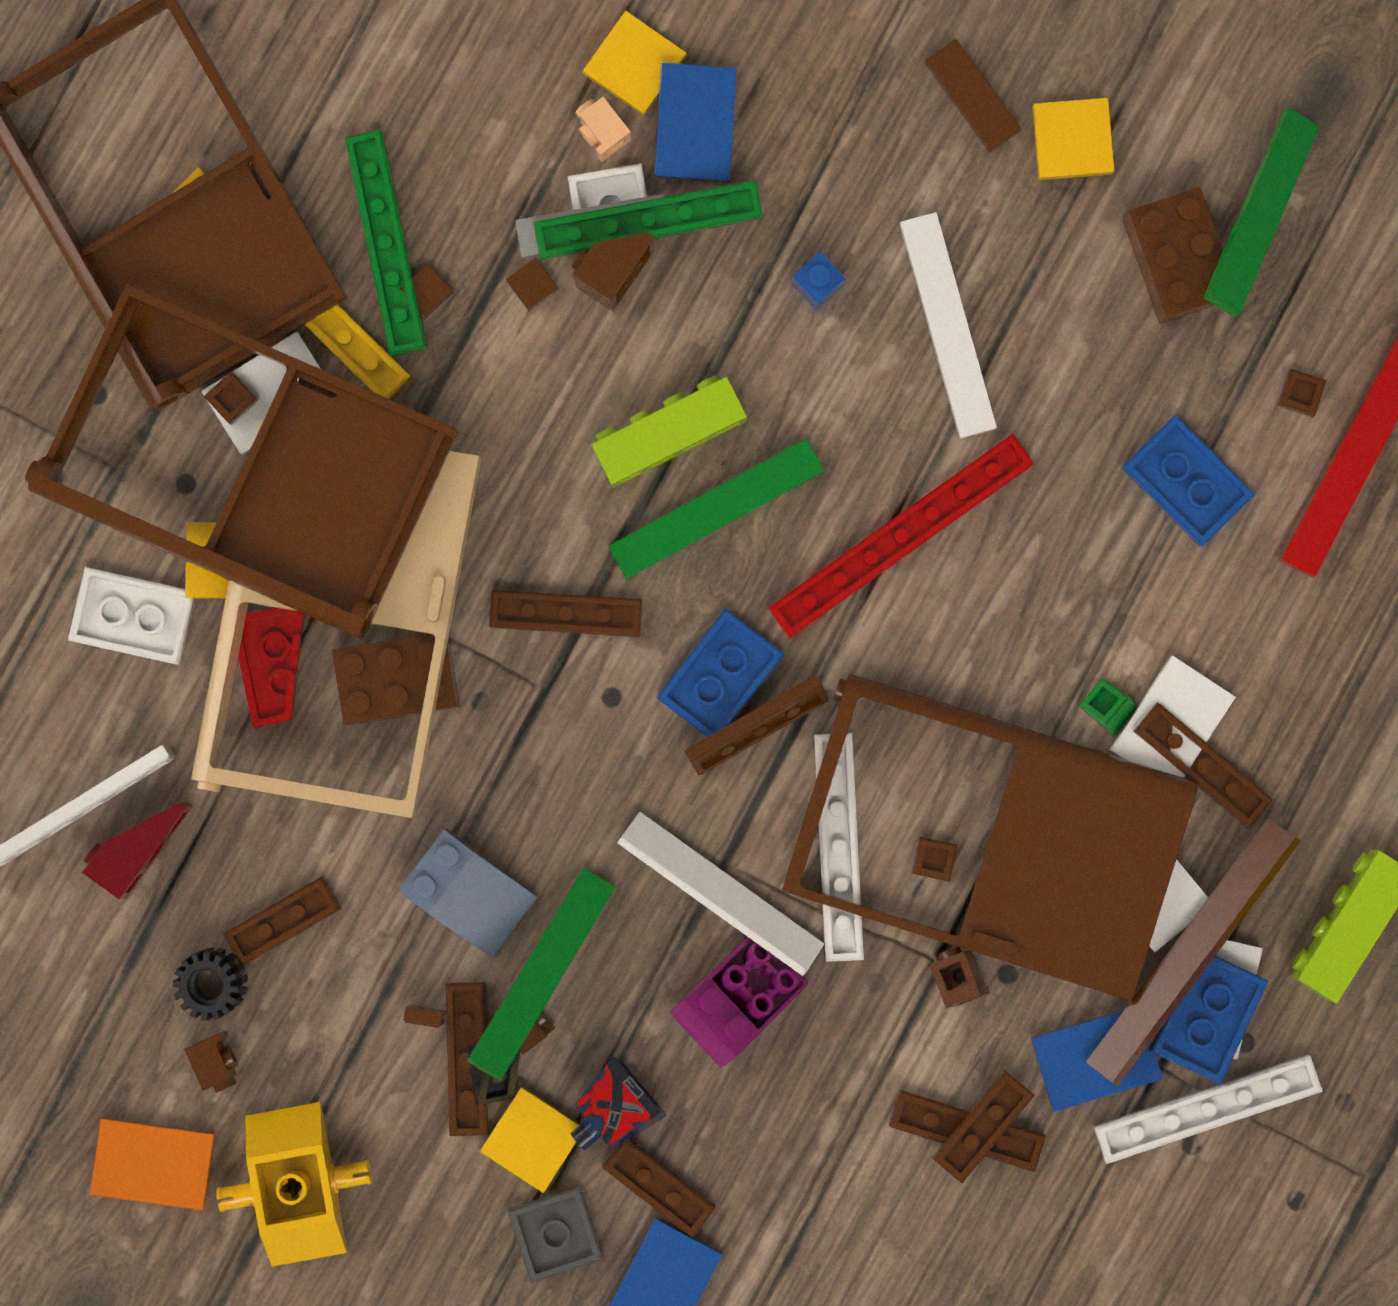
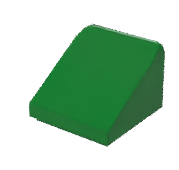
M1104 678L1097 683L1079 705L1086 714L1112 735L1116 734L1137 708L1130 697Z

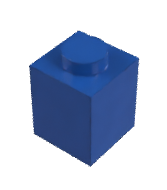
M819 251L792 276L791 285L817 311L844 286L846 278Z

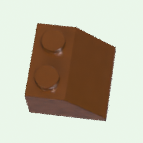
M642 233L596 242L589 251L583 248L572 264V268L575 269L573 277L576 288L614 312L654 253V237L649 233Z

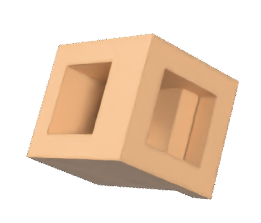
M604 97L596 102L594 99H590L576 110L575 113L583 125L579 128V131L591 147L596 144L599 146L596 148V152L601 162L631 141L630 130Z

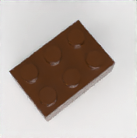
M1201 187L1128 211L1122 220L1159 325L1215 306L1203 297L1223 249Z
M426 634L332 649L343 725L351 726L422 714L435 636ZM449 637L435 712L460 708Z

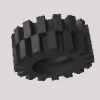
M214 947L201 950L181 962L182 966L177 968L175 975L179 977L173 980V987H179V991L174 996L176 1000L183 999L184 1003L180 1005L183 1011L190 1008L192 1011L189 1016L193 1018L201 1015V1020L208 1021L211 1018L216 1020L236 1009L235 1007L242 1003L244 999L241 996L245 995L248 987L243 986V983L248 981V975H241L240 970L245 967L242 962L237 965L235 964L236 955L233 953L225 955L226 949L219 948L214 951ZM204 970L214 971L222 979L223 990L219 997H208L200 990L198 979Z

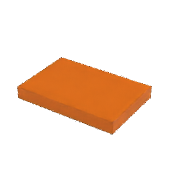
M103 1117L100 1121L90 1195L203 1211L206 1205L216 1133Z

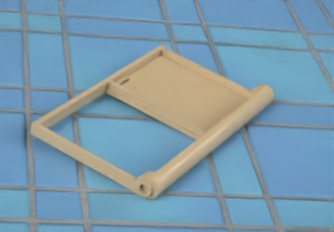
M259 421V426H258L257 434H258V432H259V429H260V427H261L263 421ZM453 451L449 452L371 623L435 636L406 798L404 800H395L217 768L248 603L297 611L232 581L228 583L191 780L198 781L197 789L220 792L221 785L415 819L481 464L479 456Z

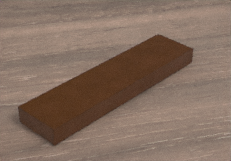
M492 590L489 627L640 637L642 599Z
M815 674L684 751L698 776L702 775L825 704L829 699Z
M1158 702L1133 730L1136 735L1181 771L1187 779L1198 782L1200 790L1245 828L1250 829L1273 801L1270 796ZM1172 726L1201 749L1190 768L1170 752V748L1177 749L1183 744V739L1179 734H1172Z
M484 982L446 983L449 1136L488 1135V1104L477 1105L470 1065L467 1062L468 1048L477 1045L486 1030Z
M900 1089L889 1127L944 1143L969 1111ZM1011 1124L985 1157L1035 1172L1046 1135Z

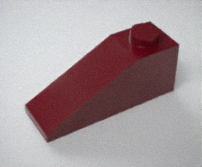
M180 802L105 841L102 846L97 843L85 857L84 862L88 865L82 873L117 899L127 898L193 806L188 802Z

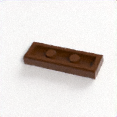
M957 39L925 60V65L989 153L1021 131L1018 123Z
M322 876L223 933L233 953L237 956L238 962L246 965L342 908Z
M1003 1070L932 1156V1159L960 1183H963L1035 1095L1006 1070Z
M630 1139L618 1146L602 1167L692 1238L716 1208L713 1203Z

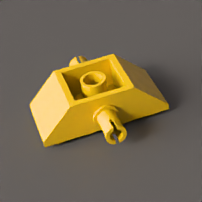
M321 1101L246 1115V1160L250 1183L223 1188L217 1187V1200L233 1197L221 1200L218 1203L220 1212L254 1206L259 1234L272 1267L347 1253L348 1249L338 1193L339 1189L372 1184L371 1172L356 1175L357 1173L368 1172V1169H371L369 1160L335 1167L331 1159ZM292 1178H295L302 1185L298 1195H295L294 1189H287L286 1184Z

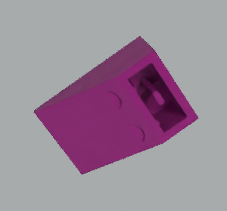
M747 937L669 1013L712 1060L722 1068L735 1059L809 983L801 974Z

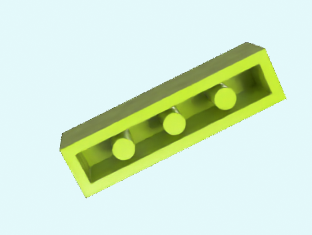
M712 376L696 385L698 391L686 397L681 392L663 401L665 407L652 414L647 409L632 416L629 419L631 424L620 430L613 426L598 433L595 436L597 441L591 445L612 488L747 422V416L727 376L718 380L717 376Z
M1370 850L1368 854L1364 852L1358 858L1352 869L1356 873L1348 886L1344 884L1339 888L1332 900V904L1336 906L1328 918L1323 916L1318 921L1312 931V936L1315 939L1308 950L1303 948L1297 954L1291 966L1295 969L1291 978L1335 1004L1339 1002L1398 908V862L1380 850Z

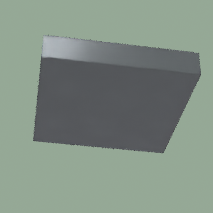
M580 1185L507 1210L530 1283L603 1260L604 1257Z

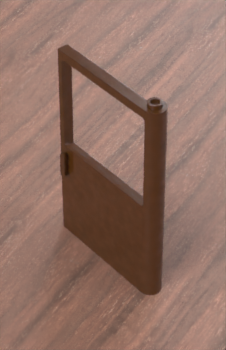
M140 0L8 82H0V145L104 328H106L126 284L266 346L348 299L178 0ZM165 9H169L247 144V148L84 246L8 115L7 107ZM144 304L138 307L118 350L151 411H157L169 406L256 354Z
M126 284L46 457H42L39 461L34 460L30 464L25 475V481L29 482L28 489L30 492L361 639L373 621L457 437L458 430ZM143 304L282 364L287 369L211 536L203 547L59 483L61 472L138 307Z
M849 673L847 680L840 678L833 699L840 702L782 891L1132 1001L1195 802L1198 782ZM859 698H867L1011 743L1017 747L1015 759L960 933L957 935L801 886L802 875Z

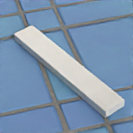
M937 212L902 221L899 225L959 439L996 430L997 426Z
M847 733L819 821L822 893L861 905L852 733ZM830 734L814 735L816 779ZM823 904L826 962L864 960L862 916Z
M169 745L159 746L1 844L0 867L174 760L176 756Z
M638 813L617 842L802 976L807 972L824 946V943L643 813Z
M1307 1054L1221 1083V1085L1218 1084L1095 1125L1093 1128L1106 1164L1323 1091L1312 1058Z

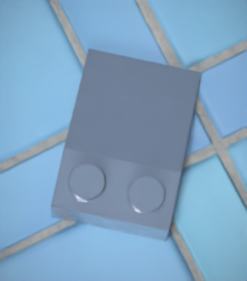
M449 829L442 831L398 890L426 913L490 957L495 955L538 897Z

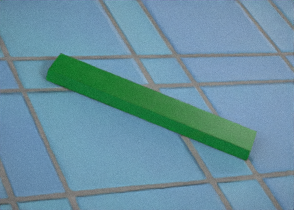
M1291 108L1283 111L1203 297L1233 317L1242 312L1320 126Z
M380 129L346 137L345 142L389 355L396 357L427 350L428 345L413 283V273L384 133ZM403 285H404V293L400 290V288H401Z
M753 180L533 222L540 261L579 254L583 248L589 251L596 242L642 233H649L654 239L759 220L763 219L757 182Z
M806 438L608 547L627 580L824 473V469Z
M585 868L582 869L467 1062L495 1079L502 1080L615 890V886Z

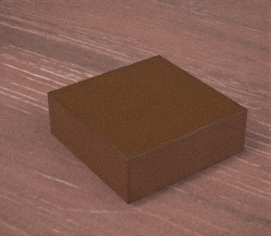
M537 258L506 279V282L528 312L559 290Z
M428 264L412 277L419 310L426 318L454 293ZM404 285L400 288V290H401L403 293H404Z
M1293 369L1288 370L1277 406L1313 418L1316 415L1326 380Z
M232 371L204 396L230 425L258 401L256 396Z
M919 837L912 874L950 882L957 844Z
M408 1005L405 1007L403 1021L410 1024L439 1028L445 1022L446 1010Z

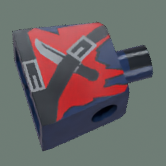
M614 1057L576 1102V1108L586 1120L570 1134L583 1150H587L600 1137L608 1146L616 1148L662 1120L667 1114L620 1059Z

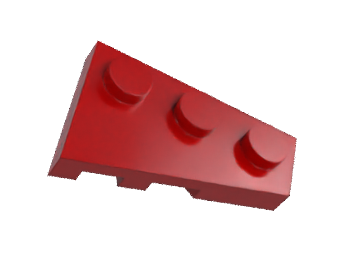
M271 608L246 614L238 660L254 729L292 721L304 621V614L299 611Z

